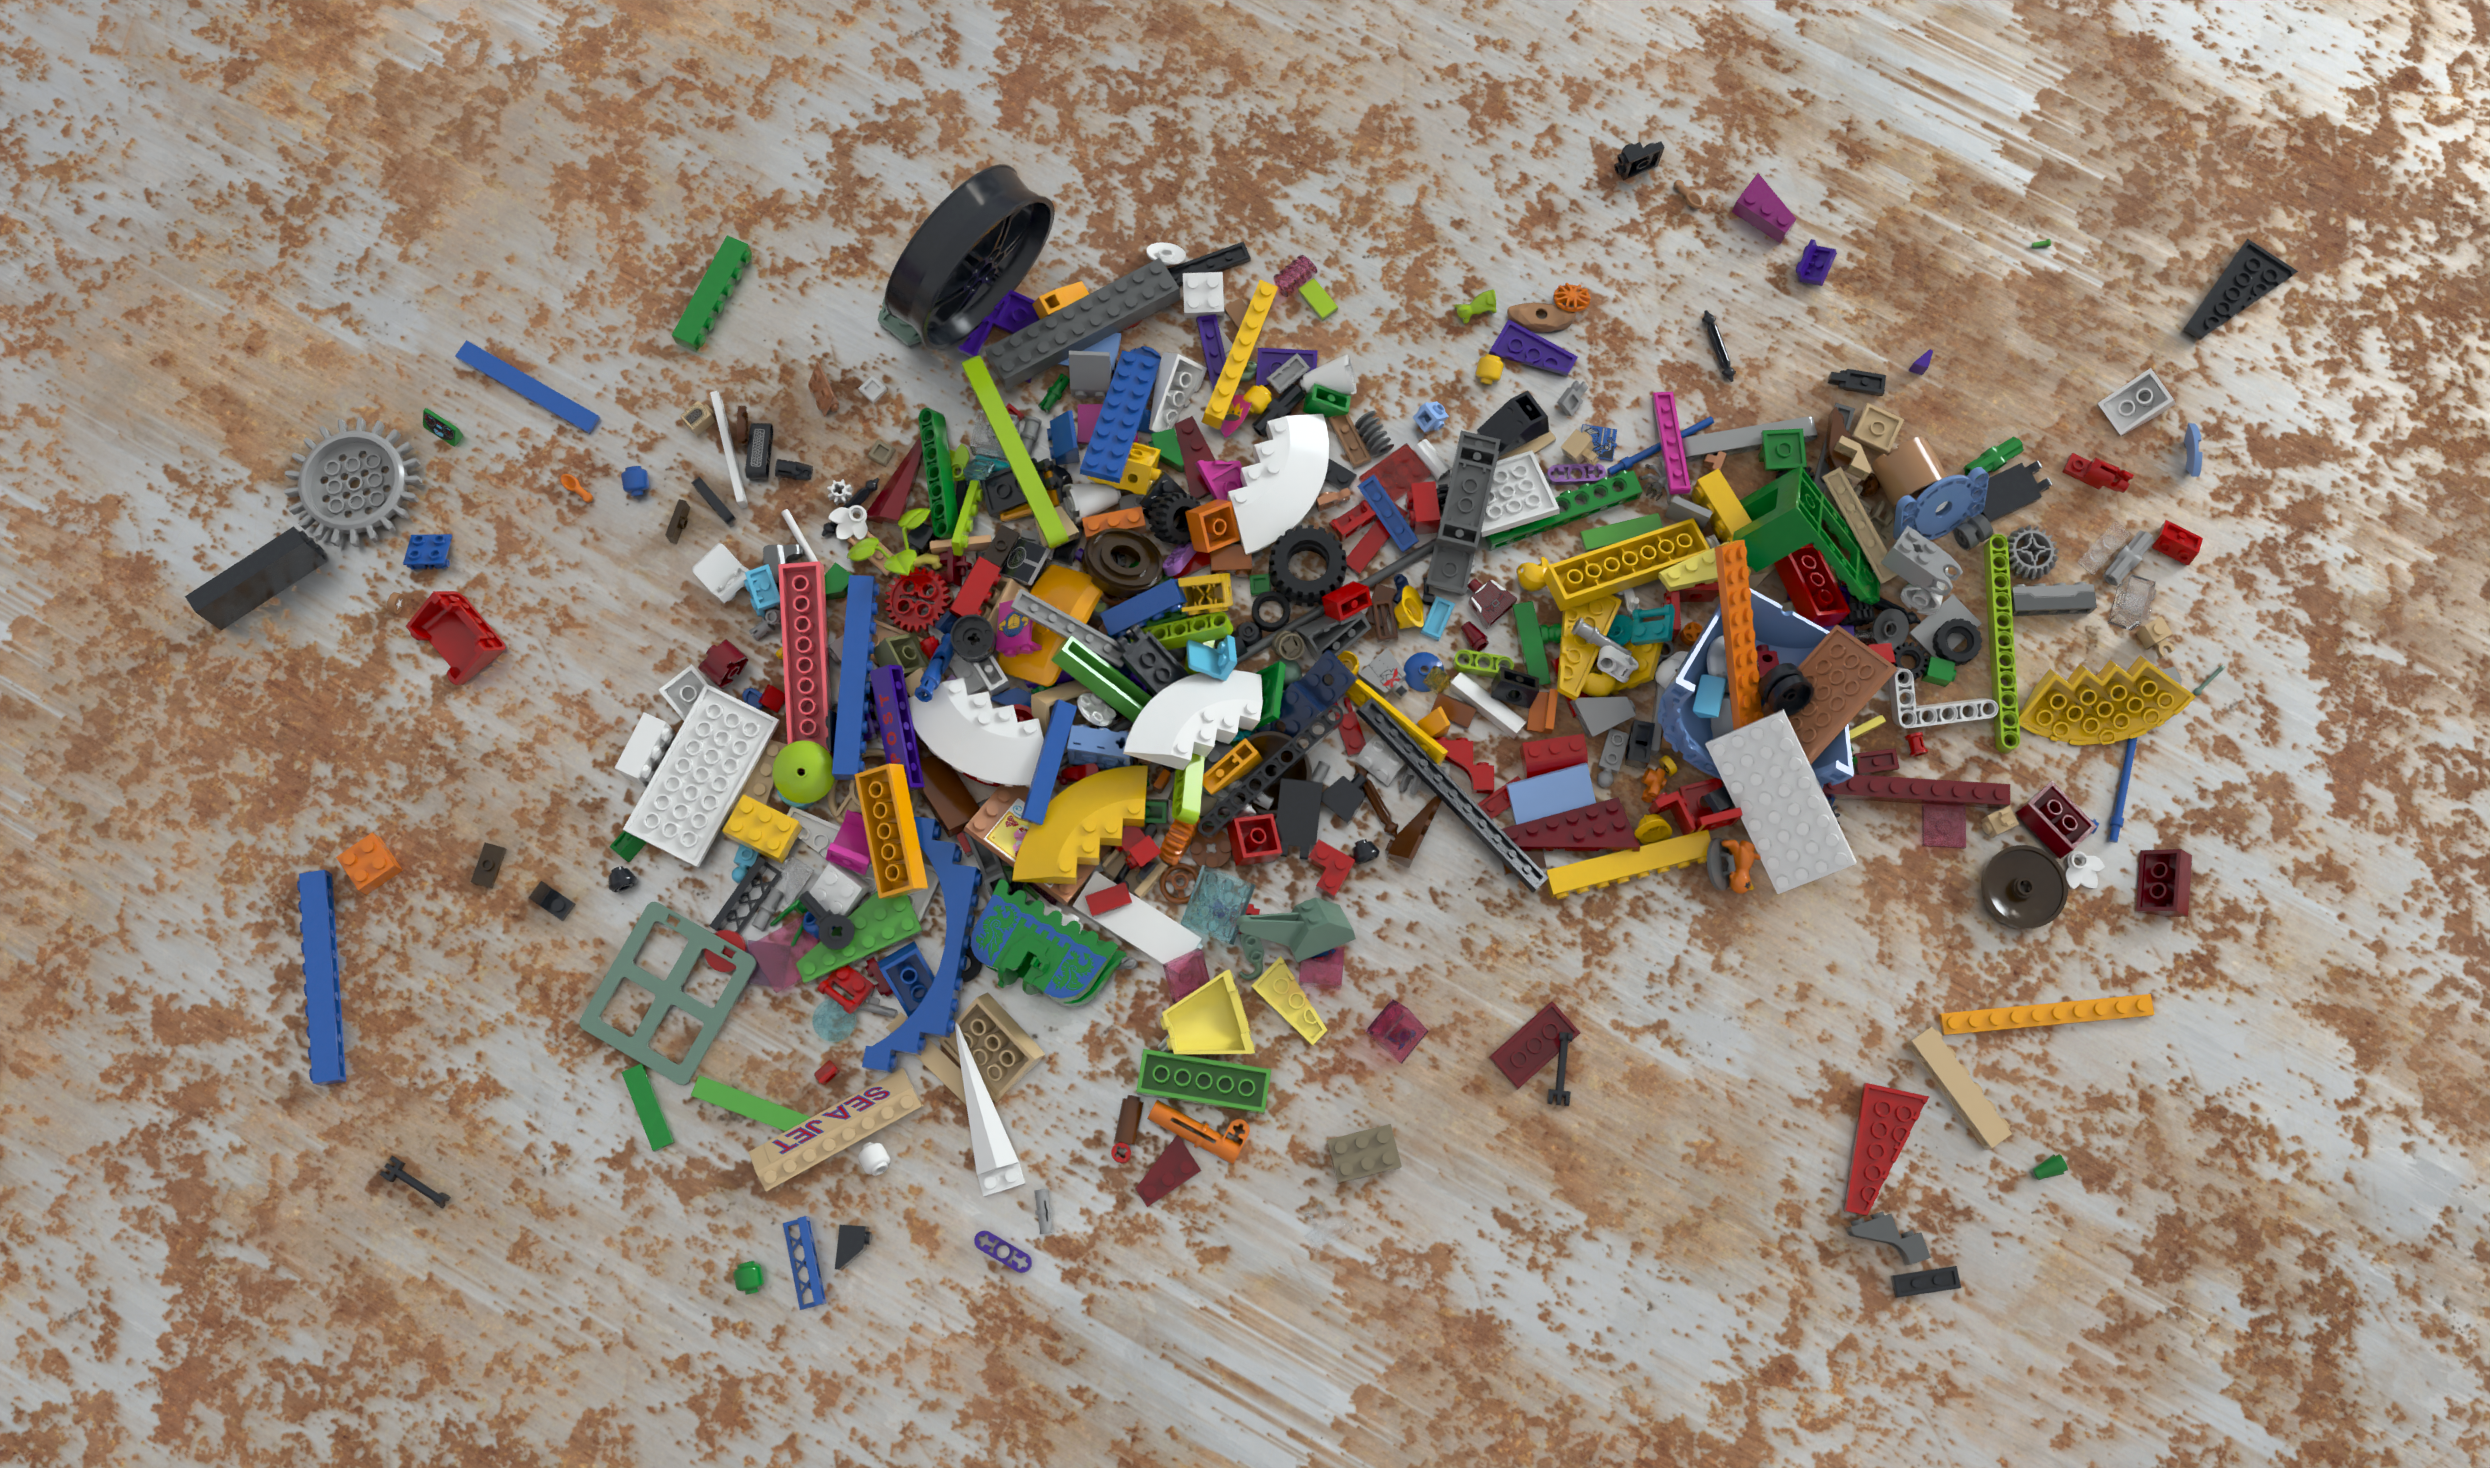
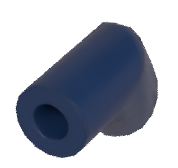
M1397 574L1394 577L1398 591L1393 599L1396 604L1402 600L1403 588L1409 585L1407 578L1402 574Z

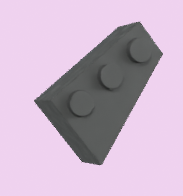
M1360 611L1343 621L1325 616L1295 630L1303 639L1313 659L1318 661L1327 650H1330L1336 657L1339 656L1372 627L1365 615Z

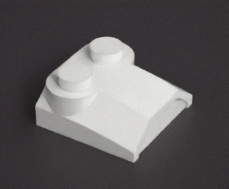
M691 664L661 687L659 691L682 720L685 721L707 682Z

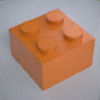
M1216 499L1185 512L1194 551L1209 553L1240 540L1232 501Z
M370 833L336 857L358 891L366 895L403 871L381 837L374 833Z

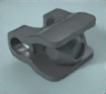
M798 544L767 545L763 548V566L769 564L779 592L778 564H787L790 561L800 559L803 556V548Z

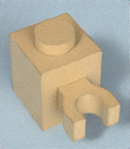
M1576 429L1561 446L1563 454L1576 464H1581L1584 459L1593 466L1599 462L1598 455L1592 451L1594 448L1593 438L1585 431L1581 433Z
M2162 616L2144 625L2136 632L2146 650L2153 646L2156 647V654L2159 659L2166 655L2163 648H2166L2169 653L2175 650L2174 646L2166 640L2173 633Z
M2010 806L1994 812L1981 820L1982 828L1987 835L1989 834L1990 838H1994L2019 825Z

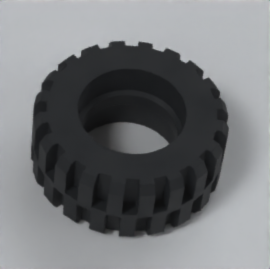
M1302 525L1296 526L1295 531H1292V529L1285 531L1284 537L1280 535L1277 538L1276 544L1272 546L1271 555L1269 556V574L1272 586H1276V592L1284 595L1288 602L1296 601L1298 606H1302V603H1307V607L1314 606L1315 602H1318L1319 605L1323 604L1322 597L1342 587V582L1345 579L1347 561L1346 552L1342 550V543L1340 540H1335V535L1332 532L1325 533V528L1323 527L1314 529V525H1308V528H1303ZM1302 551H1312L1324 558L1327 563V570L1323 576L1316 580H1301L1290 572L1288 567L1290 558Z

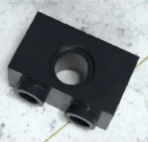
M1505 667L1499 668L1491 683L1492 698L1529 709L1539 693L1538 677Z

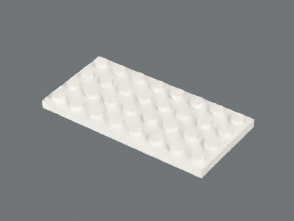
M705 684L623 830L699 868L777 729L780 720Z
M1784 709L1705 743L1735 807H1741L1743 814L1741 817L1742 822L1755 845L1757 853L1761 856V861L1777 894L1857 863Z

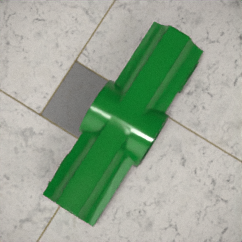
M2012 437L1997 447L1989 448L1979 458L1965 465L1963 468L1965 475L1968 476L1970 471L1976 467H1982L1987 473L1998 470L2008 460L2024 451L2022 442L2019 438Z

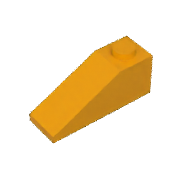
M1245 738L1203 774L1202 785L1213 795L1248 774L1263 761V758Z

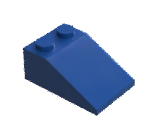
M915 941L877 962L880 971L908 1018L922 1002L935 978Z

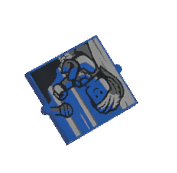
M1582 424L1581 433L1585 431L1593 438L1594 448L1592 451L1598 455L1597 458L1613 461L1614 449L1617 447V443H1615L1617 429Z

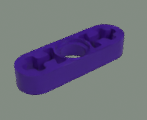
M980 1231L976 1234L974 1243L979 1250L1017 1272L1025 1273L1031 1269L1032 1259L1025 1252L989 1231ZM988 1235V1240L992 1243H995V1240L999 1241L994 1246L993 1253L989 1252L992 1247L986 1244L983 1247L980 1246L981 1241L979 1238L981 1236L985 1237ZM1002 1245H1006L1010 1251L1006 1258H1000L997 1254L998 1248ZM1014 1250L1018 1252L1015 1255L1017 1258L1022 1259L1026 1257L1027 1267L1022 1266L1019 1269V1264L1012 1260V1264L1008 1263L1013 1256Z

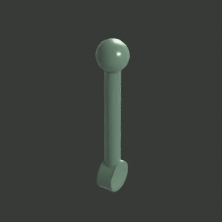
M2222 664L2199 688L2193 690L2194 695H2201L2202 690L2226 667Z

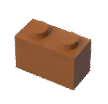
M1242 545L1224 546L1209 552L1210 575L1230 573V575H1236V577L1241 578L1247 577L1252 572L1251 554L1245 555Z

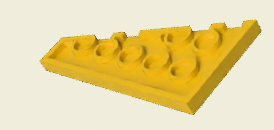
M1609 595L1563 611L1557 682L1558 692L1575 701L1600 650V647L1596 644H1588L1581 636L1571 633L1576 621L1581 617L1585 623L1593 628L1596 626L1599 628L1600 633L1606 636L1622 600Z

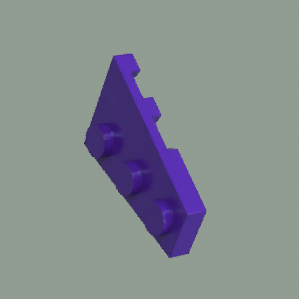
M1258 348L1256 386L1270 385L1267 378L1296 353L1310 367L1309 371L1317 368L1318 350Z

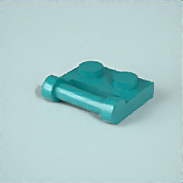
M1667 604L1661 608L1633 610L1632 616L1634 621L1631 637L1633 645L1672 641L1675 616L1673 604ZM1665 615L1663 620L1643 622L1644 618Z

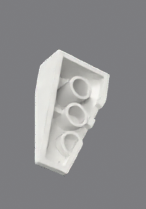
M1163 352L1156 376L1149 425L1150 430L1160 432L1172 429L1179 419L1181 410L1184 406H1188L1190 397L1201 387L1207 370L1206 367L1179 354Z

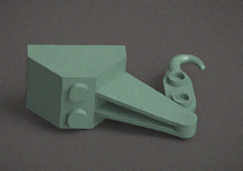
M1316 897L1297 904L1291 913L1242 915L1236 921L1242 933L1240 935V942L1247 960L1255 966V971L1248 975L1240 971L1239 975L1244 980H1254L1261 975L1263 971L1264 949L1260 938L1288 946L1298 963L1355 940L1353 928L1340 905Z

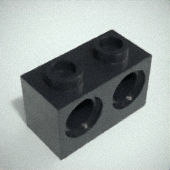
M1640 720L1633 721L1629 732L1625 758L1626 766L1642 769L1647 767L1650 761L1655 723Z

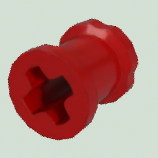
M1916 732L1905 736L1911 751L1909 753L1910 757H1918L1928 753L1922 738L1924 736L1923 732Z
M1117 1143L1113 1146L1111 1155L1117 1163L1124 1164L1130 1160L1131 1150L1127 1144ZM1118 1148H1121L1122 1150H1127L1125 1152V1158L1122 1159L1120 1156L1116 1157V1155L1118 1154Z

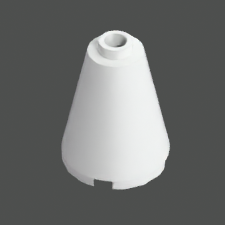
M1348 354L1303 374V379H1300L1302 391L1306 390L1307 393L1314 383L1343 394L1352 395L1357 392L1356 383H1352L1355 376Z
M1067 484L1062 489V492L1066 491L1067 495L1066 498H1063L1066 513L1070 519H1074V524L1082 522L1084 517L1094 516L1112 507L1121 498L1120 490L1107 484Z
M1938 581V588L1944 590L1945 584ZM1908 583L1902 589L1900 595L1902 602L1909 609L1914 607L1918 609L1917 613L1924 615L1935 614L1940 609L1943 599L1942 595L1927 591L1918 584L1913 586L1911 583Z

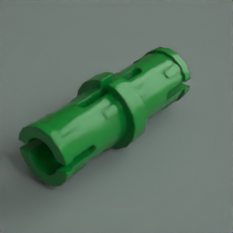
M1060 374L1053 386L1047 389L1048 393L1038 407L1049 413L1055 402L1061 399L1062 392L1070 383V379L1066 375L1064 377V374Z

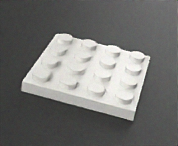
M1532 450L1497 461L1481 530L1482 537L1560 514V508Z

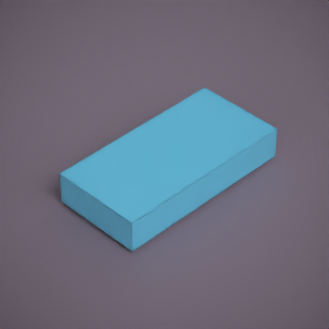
M1436 596L1420 634L1439 641L1455 603Z

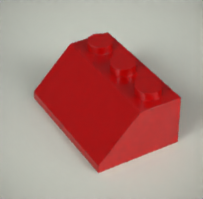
M979 556L948 611L958 619L971 614L980 616L982 610L979 608L982 602L986 604L992 594L989 590L992 585L996 586L1000 580L1001 575L998 573L1001 568Z
M1584 734L1524 742L1519 749L1525 779L1582 763H1587L1588 765V753Z

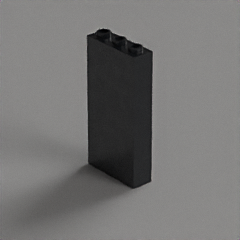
M293 526L192 591L185 598L195 613L219 630H223L327 562L323 557L325 552L303 530L298 531Z

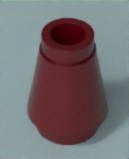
M1471 621L1462 625L1461 630L1471 650L1480 652L1488 646V637Z

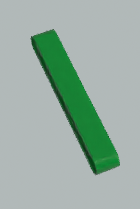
M924 408L920 411L918 420L933 532L937 537L952 539L959 517L945 417L942 413L933 409Z

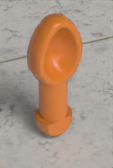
M563 474L561 476V483L565 489L576 492L586 503H590L593 500L592 494L580 486L579 480L575 476L570 474Z

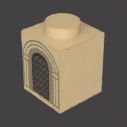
M699 401L680 415L684 424L697 437L715 423L712 409L707 404L703 406Z

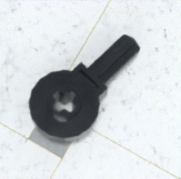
M809 891L804 892L799 897V901L817 920L815 924L819 928L818 934L822 944L832 950H839L848 946L853 940L855 933L851 920L844 915L834 914L830 909L826 911ZM831 928H840L841 937L837 935L833 937L831 935L833 932Z

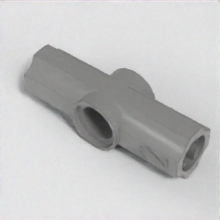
M2140 530L2129 544L2120 550L2114 558L2115 561L2102 575L2108 584L2117 586L2128 572H2131L2143 558L2142 555L2154 542L2152 535L2147 531Z

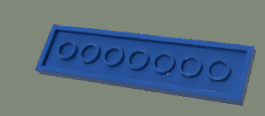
M1122 350L1082 461L1080 474L1120 484L1161 359Z

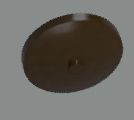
M1264 731L1246 738L1261 755L1263 761L1248 774L1241 777L1239 781L1243 783L1293 737L1281 732ZM1297 742V746L1301 749H1304V747L1299 742ZM1285 753L1281 757V760L1286 763L1293 759L1290 753ZM1308 754L1282 777L1311 781L1312 766ZM1269 767L1265 773L1272 777L1277 774V769ZM1281 778L1264 792V794L1274 798L1269 810L1254 802L1251 804L1257 813L1277 814ZM1253 781L1250 787L1259 790L1262 784L1259 781ZM1237 795V797H1239L1242 800V802H1245L1246 798Z
M2017 845L2000 851L1987 863L1982 874L1981 891L1985 904L1998 920L2013 928L2027 930L2042 927L2058 917L2067 901L2068 883L2062 867L2049 853L2037 847Z

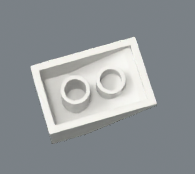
M2151 368L2098 403L2120 436L2157 417L2176 404L2173 397Z

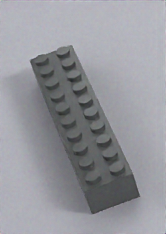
M1158 258L985 348L987 359L1007 391L1068 359L1069 351H1083L1179 301L1180 288L1162 260Z

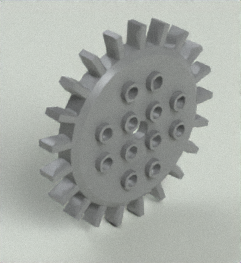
M362 417L357 418L355 431H348L345 421L339 419L338 428L340 433L331 436L330 431L321 426L319 427L320 433L325 440L318 445L309 438L303 440L312 451L307 457L297 453L292 454V457L299 464L303 465L300 472L293 470L285 471V475L289 479L298 480V487L284 489V494L289 498L300 496L301 501L288 507L293 515L299 514L304 510L309 513L298 523L304 530L317 521L320 524L314 531L313 536L319 541L324 537L327 530L330 529L333 531L331 543L334 546L339 547L344 533L350 534L349 540L354 547H359V533L367 532L368 537L376 543L379 541L375 528L382 524L391 533L396 532L394 525L389 521L395 513L401 518L408 520L409 514L400 506L404 500L418 503L419 498L415 494L407 492L408 485L422 484V479L416 475L408 476L407 470L421 466L417 458L403 460L402 456L414 449L408 441L396 449L393 447V444L401 436L396 429H393L384 439L380 437L385 427L381 421H376L370 433L365 431L366 421ZM367 453L365 458H361L362 454ZM343 457H347L345 461L341 462ZM386 468H389L387 473H383ZM365 472H369L366 477H363ZM348 475V479L343 480V477ZM328 479V482L323 484V480ZM360 480V485L357 488H351L352 481ZM387 487H391L389 492H385ZM370 490V494L365 496L366 491ZM347 494H350V497L348 499H345V496ZM330 497L329 502L325 503V499ZM368 510H373L371 514H367ZM348 513H352L350 518H347Z

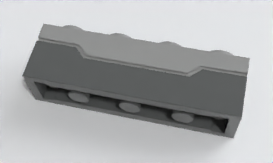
M2077 582L2073 585L2056 583L2053 586H2046L2044 583L2028 587L2025 584L2014 585L2011 588L2012 616L2090 614L2097 608L2094 584Z

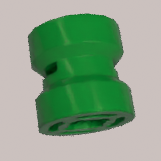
M1554 623L1549 627L1546 624L1539 625L1543 645L1548 644L1550 641L1555 644L1561 643L1562 628L1560 623Z

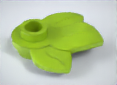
M960 444L956 452L949 449L953 480L957 482L958 480L966 479L969 472L967 464L970 454L967 447ZM958 469H962L960 475H957Z

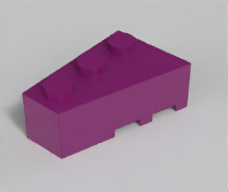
M1759 173L1756 174L1738 198L1732 210V213L1780 244L1796 221L1795 216Z

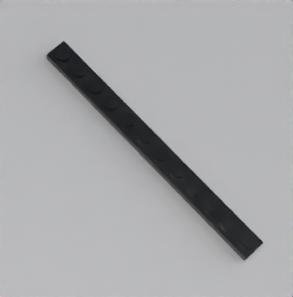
M1370 698L1356 711L1374 732L1532 893L1549 878L1373 698Z

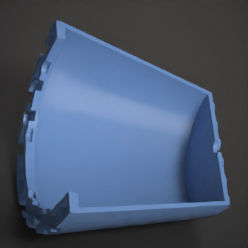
M1750 588L1755 649L1758 645L1766 644L1769 646V651L1777 652L1779 665L1792 663L1798 667L1830 631L1793 611L1784 612L1782 605ZM1719 603L1665 689L1659 703L1658 724H1661L1665 740L1672 744L1671 748L1675 752L1679 750L1683 753L1684 760L1699 770L1722 780L1705 745L1706 742L1713 739L1711 718H1699L1693 712L1701 675H1709L1707 669L1708 649L1715 638L1724 635L1721 604ZM1761 699L1762 707L1766 703L1763 699ZM1848 724L1811 764L1821 788L1826 783L1831 782V785L1834 786L1853 777L1854 770Z

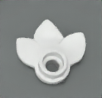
M854 505L849 509L839 507L828 517L829 520L838 524L836 536L839 540L848 539L853 535L857 539L862 540L867 534L868 527L865 523L867 513L862 506ZM858 513L860 518L855 519L853 514Z
M2081 851L2070 853L2067 857L2068 869L2065 872L2067 883L2072 889L2077 888L2080 884L2086 888H2097L2098 878L2096 872L2105 868L2103 862L2098 857L2086 856ZM2075 858L2080 861L2079 865L2074 863Z

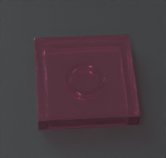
M1922 805V846L1965 849L1966 807Z
M1197 948L1163 964L1174 1004L1210 981L1202 949Z

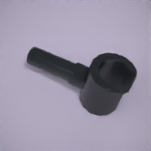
M1424 577L1422 603L1432 606L1435 594L1429 593V586L1425 585L1427 577Z

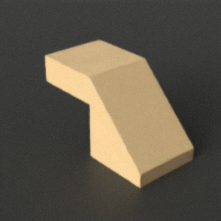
M1841 436L1834 450L1852 458L1846 470L1847 473L1865 480L1870 474L1871 468L1861 444Z

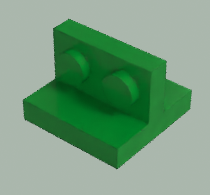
M1803 428L1763 430L1761 432L1762 450L1758 454L1759 462H1764L1765 472L1793 470L1800 465L1804 470L1807 468Z

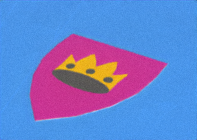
M1234 395L1220 428L1225 438L1242 424L1248 414L1252 402H1246L1243 399L1244 395Z

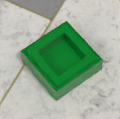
M1270 574L1249 576L1251 597L1271 591Z

